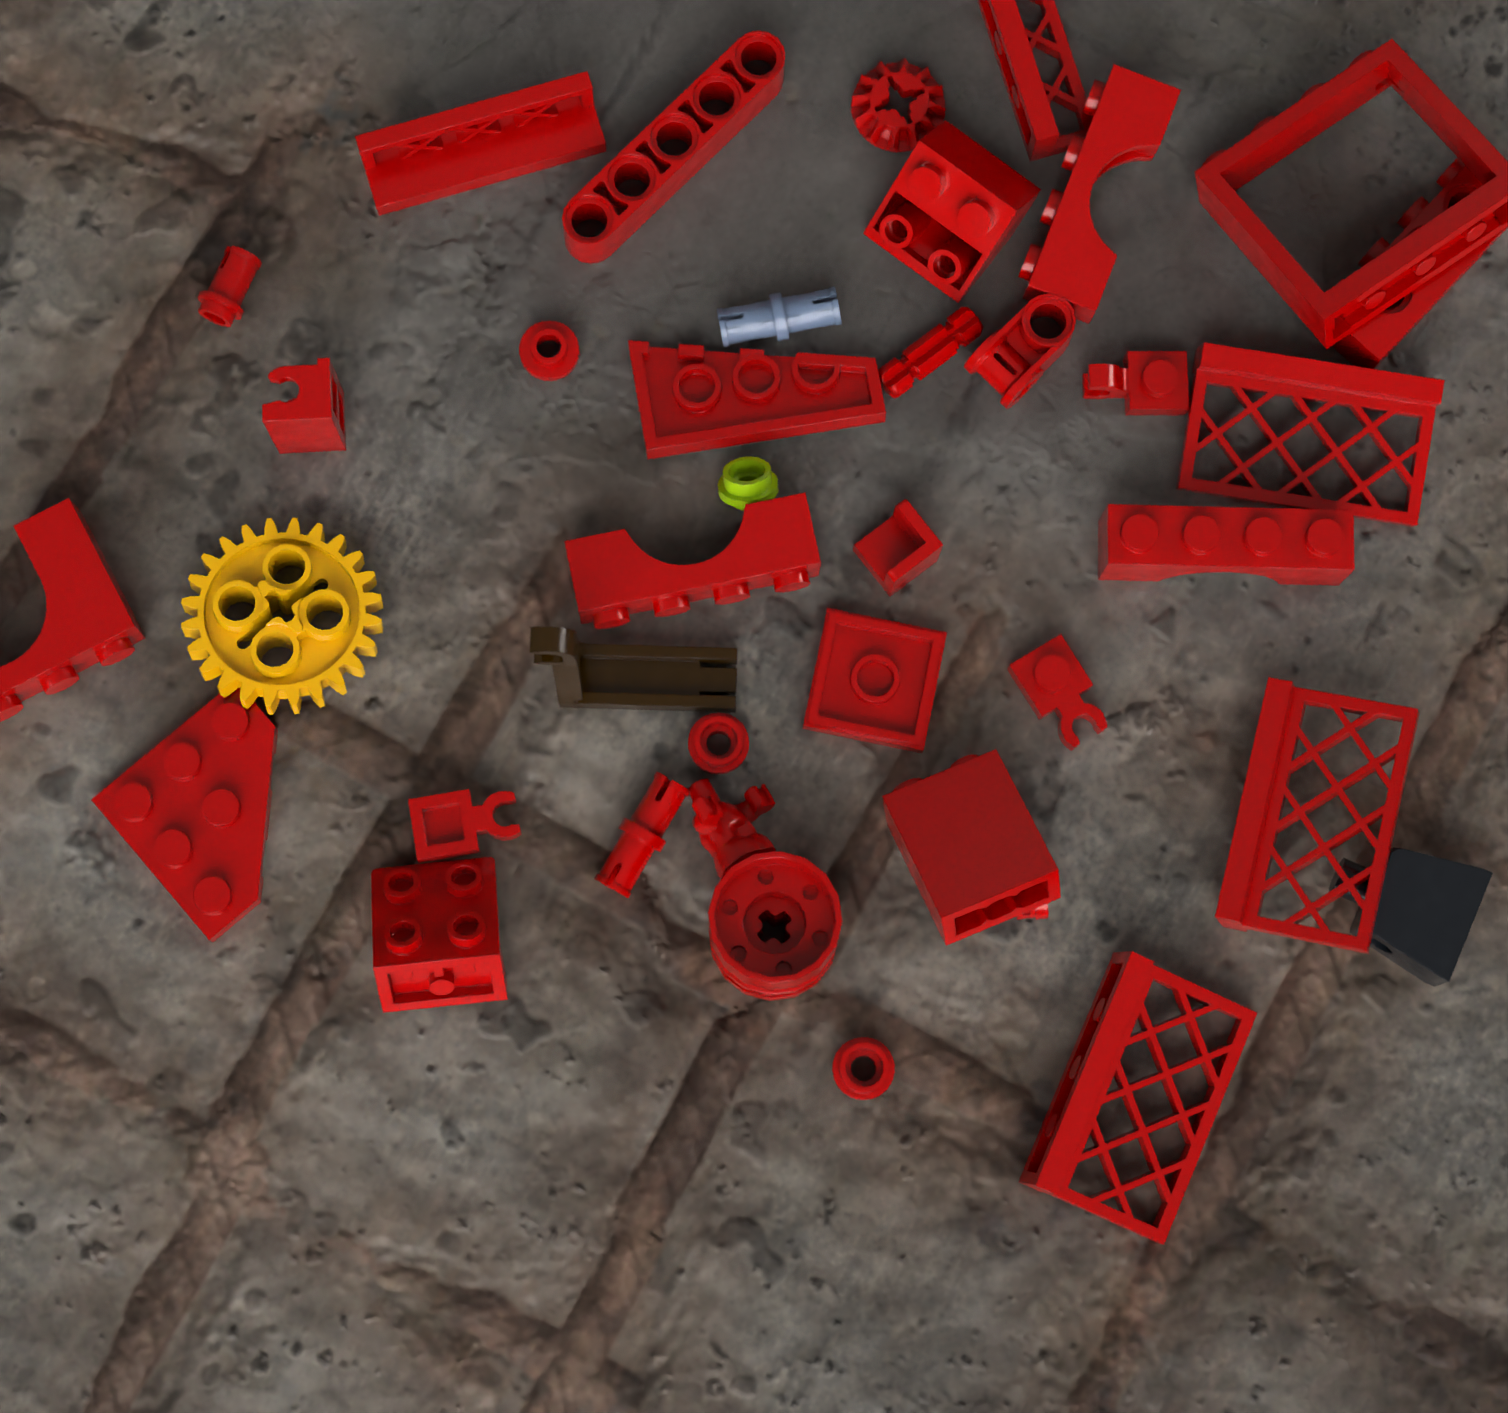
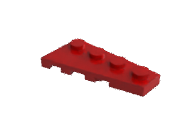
M628 340L647 460L871 425L886 421V408L876 358L803 352H798L795 357L764 355L765 350L740 348V353L705 351L704 345L679 344V348L676 349L650 347L648 341Z

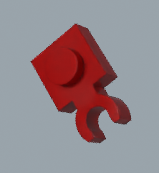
M1059 634L1008 666V672L1039 720L1052 712L1056 713L1060 720L1058 724L1059 738L1069 750L1072 751L1080 745V741L1072 729L1074 720H1088L1097 734L1102 733L1107 728V721L1103 712L1092 704L1084 703L1080 695L1093 687V683L1062 634Z
M470 789L408 799L417 861L423 863L481 853L478 835L488 833L493 838L502 841L513 840L522 835L519 824L500 826L494 821V814L499 807L517 803L515 793L511 791L495 792L484 801L483 805L473 806Z

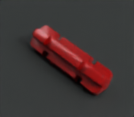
M960 307L946 318L945 326L941 324L936 325L904 349L900 360L894 357L879 368L878 373L881 387L892 398L900 397L913 387L912 383H914L915 378L921 381L957 354L959 345L966 347L981 335L983 325L969 307Z

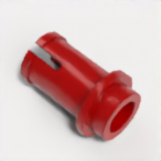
M227 246L208 290L200 291L197 299L201 303L198 313L205 319L223 327H231L234 319H241L244 310L240 306L257 270L262 265V261L245 249L237 246Z

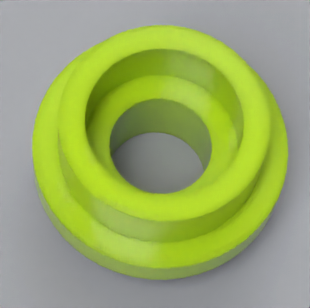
M740 457L728 462L723 468V475L718 480V495L724 503L742 511L745 509V504L774 499L779 490L778 478L771 471L770 464L758 457Z

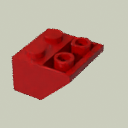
M945 120L918 141L863 234L959 303L1012 237L1042 189Z

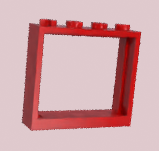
M1392 38L1375 50H1367L1358 55L1347 69L1328 82L1318 83L1310 87L1298 102L1277 116H1269L1263 119L1252 129L1248 136L1227 150L1222 149L1214 152L1204 161L1199 169L1194 171L1199 203L1326 349L1508 227V161ZM1392 86L1483 185L1338 284L1323 292L1236 193V190Z

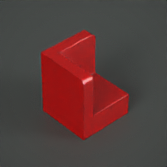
M905 498L895 505L892 517L854 544L853 551L889 597H891L938 561L943 544Z

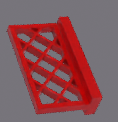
M1206 342L1202 343L1195 350L1192 368L1194 378L1176 485L1177 490L1291 508L1354 510V518L1411 527L1418 525L1436 406L1441 404L1445 380ZM1207 385L1230 388L1244 407V410L1218 428L1203 408ZM1244 391L1265 395L1252 403ZM1273 396L1290 398L1304 417L1303 420L1279 437L1276 436L1257 410L1258 407ZM1304 400L1325 404L1312 412ZM1334 405L1349 407L1363 426V429L1338 447L1317 419V417ZM1364 410L1382 412L1383 414L1374 421H1371ZM1394 414L1419 418L1415 443L1398 456L1376 428ZM1247 415H1250L1270 444L1243 463L1222 433ZM1202 422L1210 435L1198 443ZM1309 424L1329 453L1302 472L1282 443ZM1369 434L1388 463L1362 481L1342 452ZM1215 440L1235 469L1217 482L1192 478L1196 452ZM1273 449L1295 477L1277 491L1262 489L1247 469ZM1413 454L1409 473L1402 461ZM1332 459L1336 461L1354 486V488L1336 501L1322 499L1307 478ZM1394 469L1407 487L1404 511L1382 508L1367 487L1388 471ZM1240 474L1249 487L1227 483ZM1300 484L1308 496L1287 492ZM1359 493L1368 506L1347 503V501Z
M1268 677L1215 917L1222 927L1247 932V929L1351 951L1369 953L1419 719V709L1295 687L1293 681ZM1306 705L1333 710L1344 727L1313 747L1301 729ZM1344 712L1362 716L1350 722ZM1378 718L1403 722L1398 744L1377 758L1373 756L1358 734L1359 730ZM1351 736L1369 763L1337 782L1320 755ZM1300 740L1307 751L1295 758L1298 741ZM1314 760L1331 787L1300 806L1288 789L1292 773ZM1394 760L1391 779H1389L1382 767ZM1373 772H1376L1388 790L1386 802L1383 806L1362 818L1344 791ZM1338 795L1356 823L1324 842L1307 815ZM1287 799L1294 811L1282 818L1285 800ZM1382 819L1377 840L1369 826ZM1301 820L1319 847L1287 866L1275 849L1278 833ZM1360 832H1363L1375 849L1373 863L1349 879L1331 851ZM1325 855L1343 883L1311 903L1293 875ZM1272 859H1274L1281 871L1268 879ZM1369 879L1365 900H1363L1355 887ZM1285 880L1289 881L1306 906L1284 921L1260 916L1265 893ZM1350 892L1362 910L1357 936L1330 931L1318 911ZM1312 915L1320 928L1300 925L1299 923Z
M1133 951L1113 952L1018 1182L1039 1192L1054 1196L1153 1242L1164 1245L1257 1012L1154 965L1153 960ZM1153 981L1172 990L1181 1013L1155 1025H1152L1144 1004ZM1187 997L1204 1005L1192 1009ZM1217 1010L1236 1019L1226 1044L1208 1051L1195 1018ZM1138 1019L1141 1031L1131 1034ZM1184 1023L1196 1056L1168 1067L1156 1034ZM1145 1039L1157 1072L1129 1083L1120 1062L1126 1046ZM1221 1056L1215 1069L1211 1059ZM1200 1064L1209 1087L1203 1101L1184 1108L1172 1075ZM1114 1077L1118 1088L1107 1092ZM1161 1080L1173 1113L1144 1124L1132 1092ZM1122 1097L1134 1129L1105 1141L1096 1118L1102 1104ZM1197 1114L1191 1127L1188 1117ZM1177 1122L1185 1146L1179 1159L1160 1166L1148 1134ZM1090 1135L1094 1146L1084 1150ZM1138 1139L1150 1171L1121 1183L1108 1150ZM1098 1155L1110 1188L1088 1197L1068 1188L1077 1164ZM1174 1172L1169 1185H1167L1164 1175ZM1153 1180L1162 1203L1153 1225H1149L1133 1217L1124 1192ZM1114 1197L1119 1211L1101 1202Z

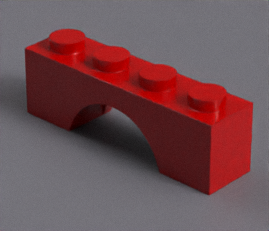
M1115 64L1106 83L1097 79L1094 80L1082 111L1083 114L1092 117L1085 137L1073 134L1061 168L1071 171L1064 192L1052 188L1039 221L1050 226L1042 247L1031 243L1018 276L1029 281L1022 299L1030 301L1037 295L1046 293L1060 295L1073 307L1077 320L1090 323L1098 308L1117 255L1100 238L1092 222L1090 213L1092 187L1106 172L1119 165L1135 161L1153 160L1162 142L1181 89Z
M806 492L745 504L740 528L731 543L716 556L696 564L676 565L657 560L642 551L625 529L564 541L581 624L593 622L595 629L622 626L631 621L630 614L654 610L656 617L681 614L691 609L690 602L714 598V602L717 605L732 604L748 599L751 596L750 590L774 586V590L777 593L799 590L811 584L809 578L819 576L821 566Z
M1108 504L1098 520V580L1161 581L1186 574L1230 572L1264 576L1275 580L1278 584L1339 586L1355 570L1354 510Z

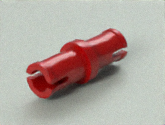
M657 771L631 819L629 820L624 817L618 829L623 832L600 872L594 877L601 884L628 899L631 895V890L654 851L656 850L661 853L666 841L662 837L685 797H688L691 792L683 785L674 780H669L667 776Z

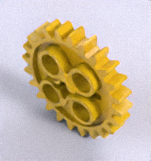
M293 517L287 531L278 533L273 519L267 518L264 535L257 537L247 524L241 526L244 542L236 546L231 540L222 536L219 538L224 553L221 559L205 553L201 556L203 565L209 573L208 576L190 574L188 577L191 589L200 595L185 597L181 600L184 612L194 616V618L187 619L181 623L184 636L196 639L187 646L192 661L206 659L199 668L205 681L222 675L217 686L222 697L226 698L240 688V701L242 707L247 710L254 704L258 696L264 698L269 715L275 713L280 699H288L294 714H300L302 697L308 695L311 696L320 708L324 707L325 698L322 689L330 686L336 692L345 695L347 693L343 679L345 672L361 678L365 675L364 666L357 656L376 657L378 653L376 643L366 636L383 633L384 629L382 619L372 615V613L383 609L381 594L369 592L377 585L376 575L374 571L359 572L365 564L363 553L360 550L344 556L347 548L344 535L340 534L326 544L325 532L321 523H317L308 535H303L298 518ZM286 566H296L304 570L301 578L291 584H282L274 580L275 574ZM318 584H328V587L326 589H321L313 592L315 586H317ZM237 602H248L255 606L250 616L243 620L233 621L224 616L226 610ZM281 609L287 615L293 613L294 618L285 622L279 616L273 618L272 614ZM331 610L338 612L342 616L341 621L331 629L321 630L311 625L312 619L323 611ZM252 640L251 645L247 648L240 649L238 647L240 642ZM274 647L288 648L293 652L287 663L281 666L271 667L261 661L264 654Z

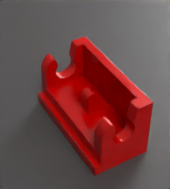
M317 358V364L281 366L272 370L268 374L270 382L282 384L283 382L290 381L299 386V394L296 398L287 402L277 400L262 405V422L278 452L286 454L346 450L344 391L330 358Z

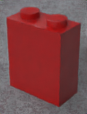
M997 749L980 756L976 754L964 756L955 761L946 770L924 779L912 778L896 786L892 792L882 796L887 826L946 946L1061 898L1059 869Z

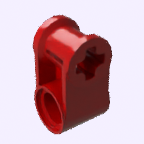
M1051 293L1037 295L1005 326L991 334L973 352L963 367L970 374L977 372L1002 396L1000 403L1006 409L1011 408L1035 385L1043 373L1069 346L1076 323L1073 307L1060 295ZM1039 317H1049L1057 321L1062 333L1056 338H1041L1032 330L1030 323Z

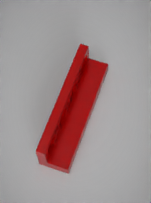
M977 0L1030 162L1067 152L1074 133L1085 137L1092 117L1082 113L1087 97L1055 1L1029 0L1039 5L1043 14V19L1034 33L1024 28L1016 0ZM1046 28L1048 29L1051 41L1042 37ZM1035 48L1058 60L1061 72L1053 86L1041 80L1033 55ZM1064 81L1069 95L1059 90ZM1052 102L1075 112L1080 127L1079 131L1059 136L1050 107Z
M588 71L355 136L379 216L607 152L606 141L594 106L593 87Z

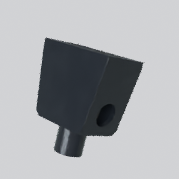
M1391 848L1370 947L1431 986L1435 987L1449 982L1493 873L1482 868L1402 848ZM1343 858L1339 863L1349 879L1367 868L1346 858ZM1336 871L1331 880L1329 892L1343 883ZM1369 879L1355 887L1363 900H1365ZM1350 892L1341 896L1357 904ZM1360 907L1350 928V933L1354 936H1357L1362 914Z

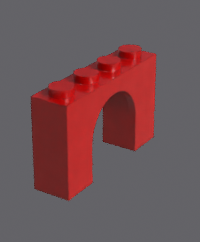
M70 498L13 526L44 587L46 616L41 632L32 646L17 659L0 666V722L19 713L24 708L22 701L42 691L46 695H51L71 687L79 680V672L100 662L101 666H109L122 661L135 651L133 646L135 643L146 638L82 512Z

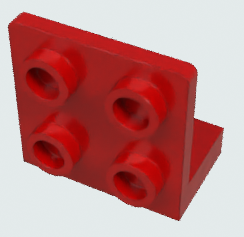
M481 857L376 868L372 870L373 971L383 1013L508 1000L507 979L500 944L497 875L494 858Z

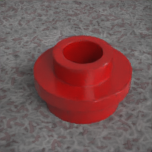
M551 320L538 322L528 328L520 340L519 355L521 363L525 370L537 379L544 381L562 379L573 371L579 360L580 350L577 337L563 323ZM549 340L555 341L561 347L557 355L547 358L538 353L541 343Z
M722 712L707 714L700 718L691 728L688 737L689 754L693 762L705 772L718 775L730 773L736 770L747 757L749 751L748 732L742 722L730 714ZM715 734H722L730 741L731 746L729 750L722 755L713 754L707 748L708 739Z
M857 1037L847 1041L838 1049L832 1063V1074L837 1087L845 1095L857 1100H870L880 1096L889 1088L895 1074V1063L891 1052L883 1043L870 1037ZM866 1057L873 1062L875 1073L871 1079L861 1081L853 1076L851 1065L856 1058Z

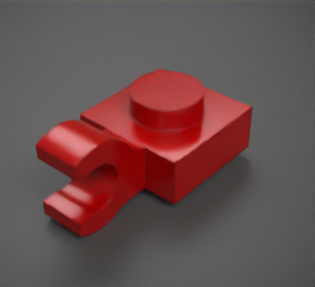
M1127 351L1123 357V368L1106 363L1089 364L1088 373H1083L1082 375L1083 399L1125 398V416H1185L1190 409L1187 351Z

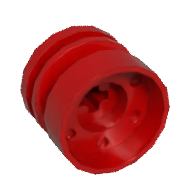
M782 851L753 854L731 866L715 886L708 910L711 955L724 979L749 996L768 1001L795 998L816 986L832 966L842 926L839 895L827 874L808 859ZM767 921L773 927L778 926L782 922L787 925L785 928V942L781 944L775 938L769 939L766 943L761 940L763 937L762 923Z

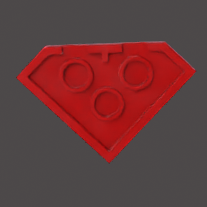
M240 688L226 698L222 697L219 693L91 799L211 942L216 941L261 903L264 879L262 870L265 840L268 839L272 798L271 779L273 759L277 748L278 729L255 702L248 710L242 707Z

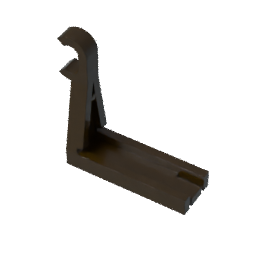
M550 626L531 627L530 653L534 654L535 664L552 665L560 708L736 713V696L700 694L736 695L737 668L701 667V664L737 665V648L585 644L578 640L576 631L572 629Z

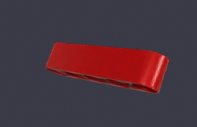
M757 30L748 32L740 37L569 200L563 210L562 224L566 248L572 257L580 262L589 264L602 262L610 257L778 95L783 86L786 55L784 46L776 36L769 32ZM753 60H762L770 64L773 69L766 74L755 75L748 72L744 65ZM718 99L728 103L731 109L722 115H712L704 111L702 106L709 100ZM677 139L687 143L690 148L682 155L672 156L662 152L660 146L668 140ZM630 179L640 180L648 187L645 192L633 197L625 196L617 189L621 183ZM589 219L598 220L606 227L601 234L591 238L576 233L575 228L579 223Z

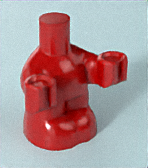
M708 778L700 779L688 788L691 791L689 795L693 801L692 808L695 812L692 820L693 827L699 833L701 845L713 857L720 880L731 866L749 856L776 851L768 837L757 833L755 827L751 824L760 815L767 813L775 806V801L765 784H761V788L757 786L750 787L744 793L745 801L739 804L721 801Z

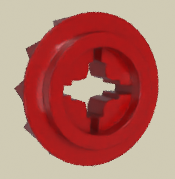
M906 58L892 63L880 61L874 69L865 75L861 74L851 100V113L857 130L869 143L890 152L912 151L922 137L943 122L946 111L943 85H939L931 76L928 67L920 68L912 65ZM890 86L893 87L894 91L898 92L901 98H916V100L909 103L908 124L904 116H900L896 109L888 111L882 109V107L889 104Z

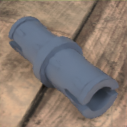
M835 286L829 287V289L782 297L781 292L769 294L770 300L724 309L717 308L723 346L727 347L731 344L773 336L777 337V341L789 339V333L831 325H842Z

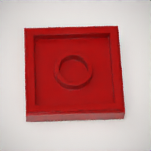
M827 607L802 729L922 754L947 632Z

